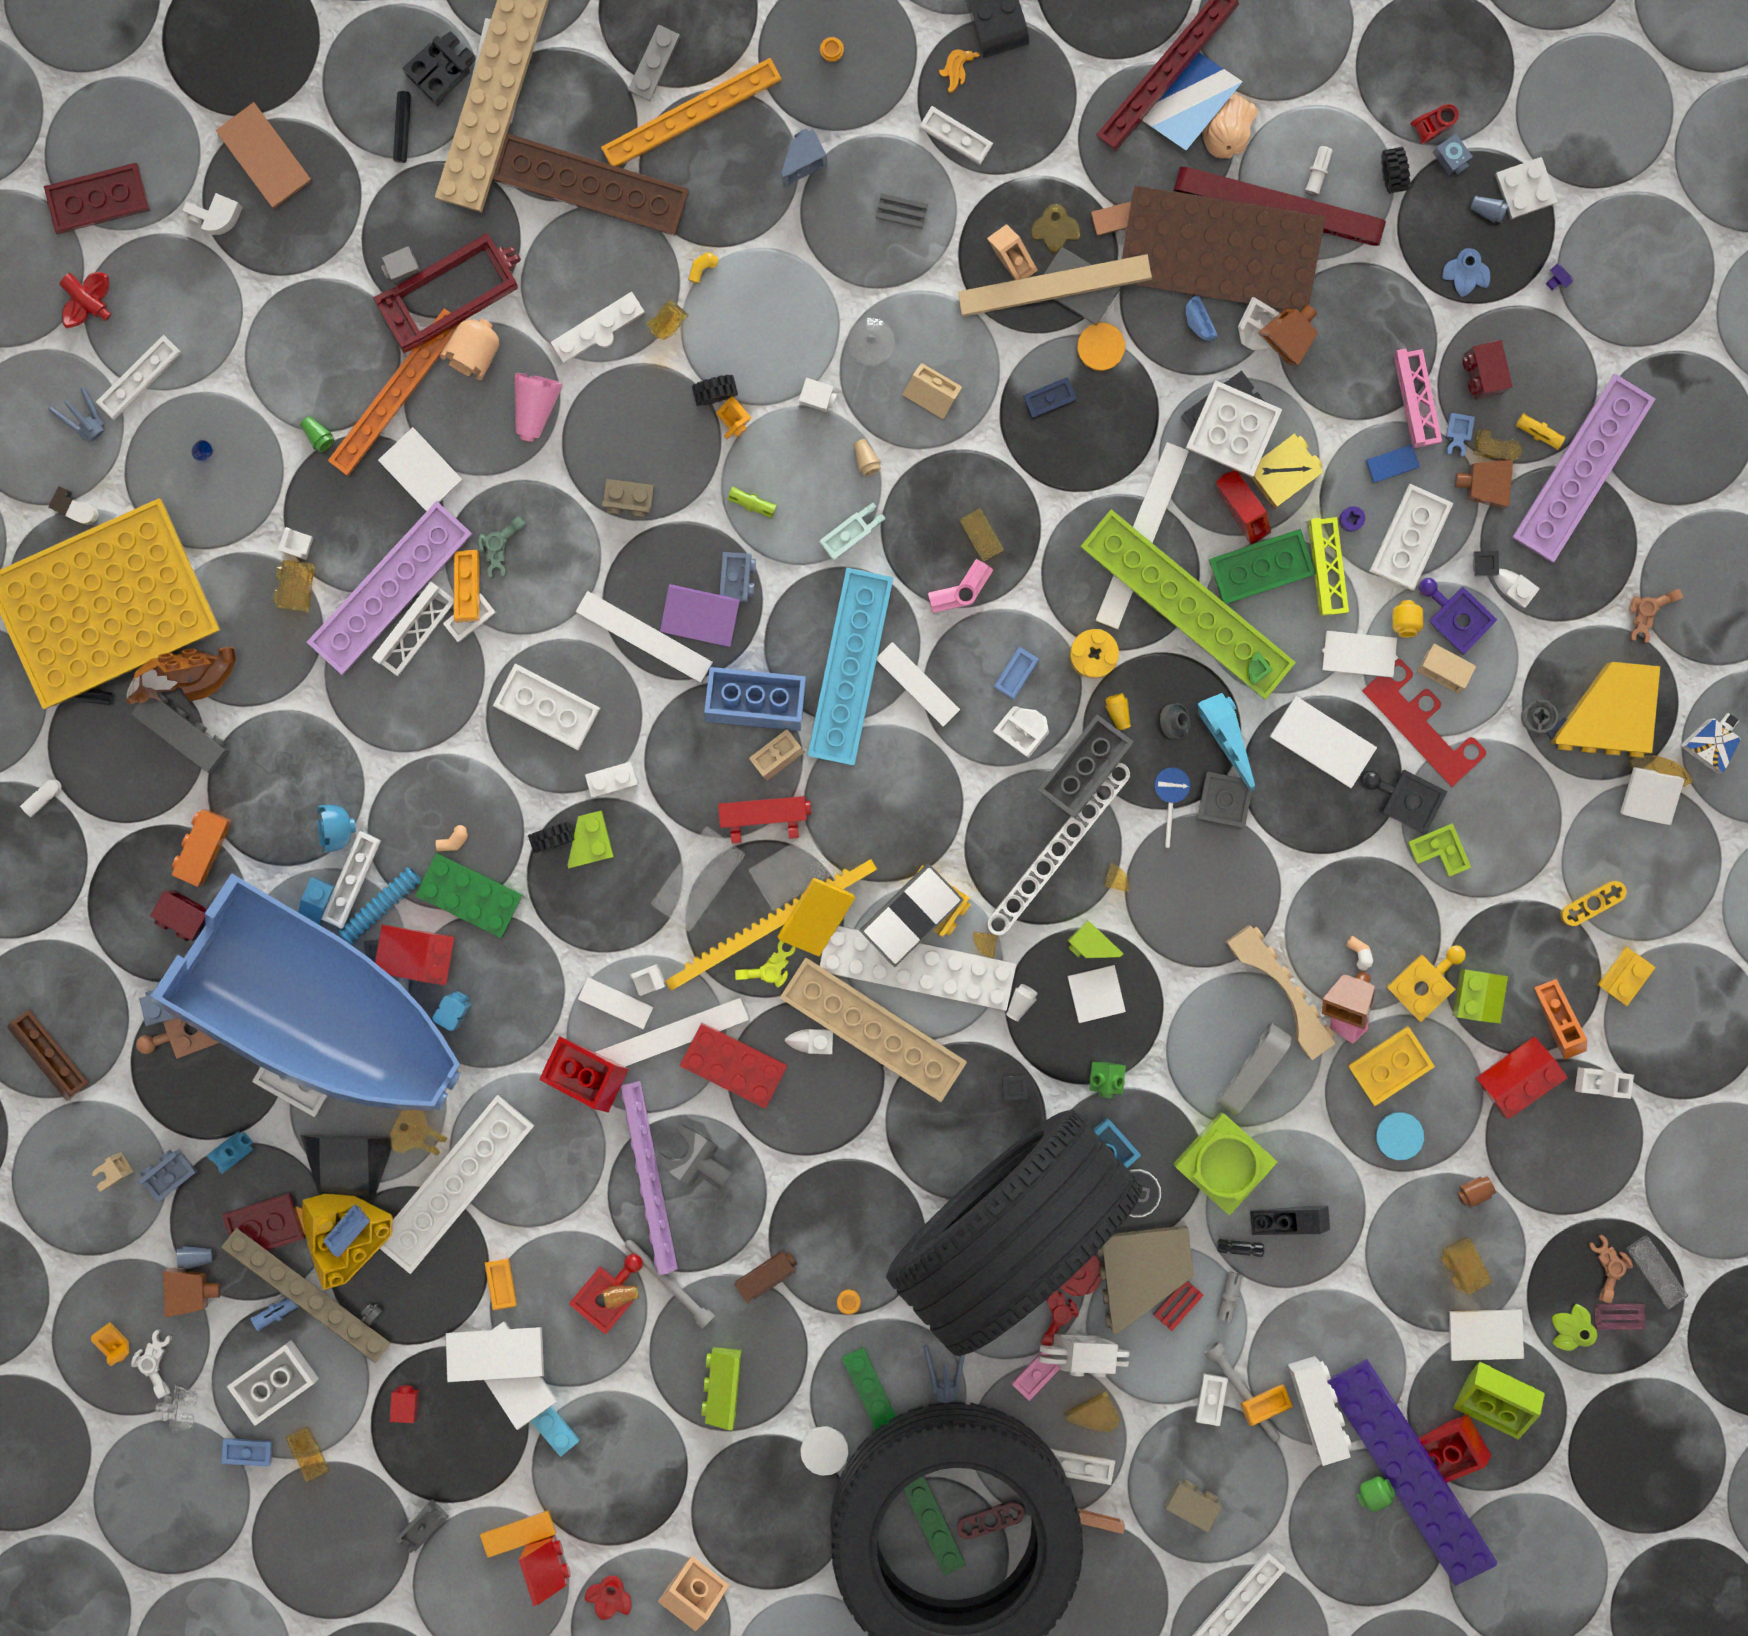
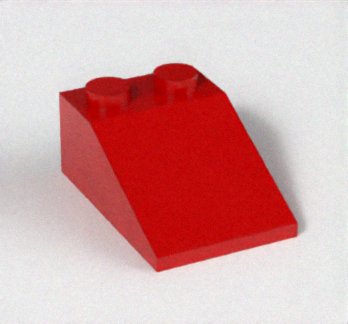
M382 924L375 963L391 976L446 985L454 936Z
M559 1036L539 1080L595 1110L609 1113L629 1069Z
M1468 1414L1451 1420L1418 1438L1446 1483L1485 1468L1492 1456Z
M555 1535L527 1544L519 1558L533 1606L539 1605L567 1586L569 1577H571L570 1568L567 1563H563L561 1556L564 1554L562 1543L560 1540L556 1541Z

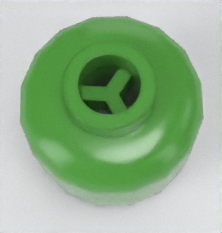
M1377 1476L1360 1485V1493L1357 1494V1497L1363 1508L1367 1507L1371 1512H1377L1393 1503L1395 1492L1388 1479L1384 1480L1382 1477Z

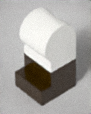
M58 486L48 508L85 525H92L98 520L99 514L96 507L89 503H79L71 499L70 497L73 492Z

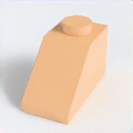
M1007 224L987 238L995 254L1014 280L1028 278L1038 271L1020 237Z

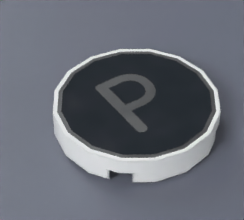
M1130 1169L1129 1171L1135 1176L1143 1189L1135 1208L1129 1216L1144 1217L1152 1213L1158 1206L1161 1199V1187L1157 1179L1150 1172L1142 1169Z

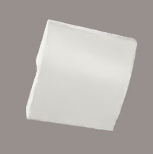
M1634 767L1620 813L1647 821L1671 825L1684 779L1678 776L1660 774L1654 770Z

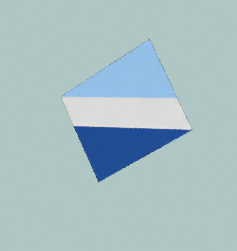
M1199 52L1142 121L1184 150H1187L1240 86L1242 81Z

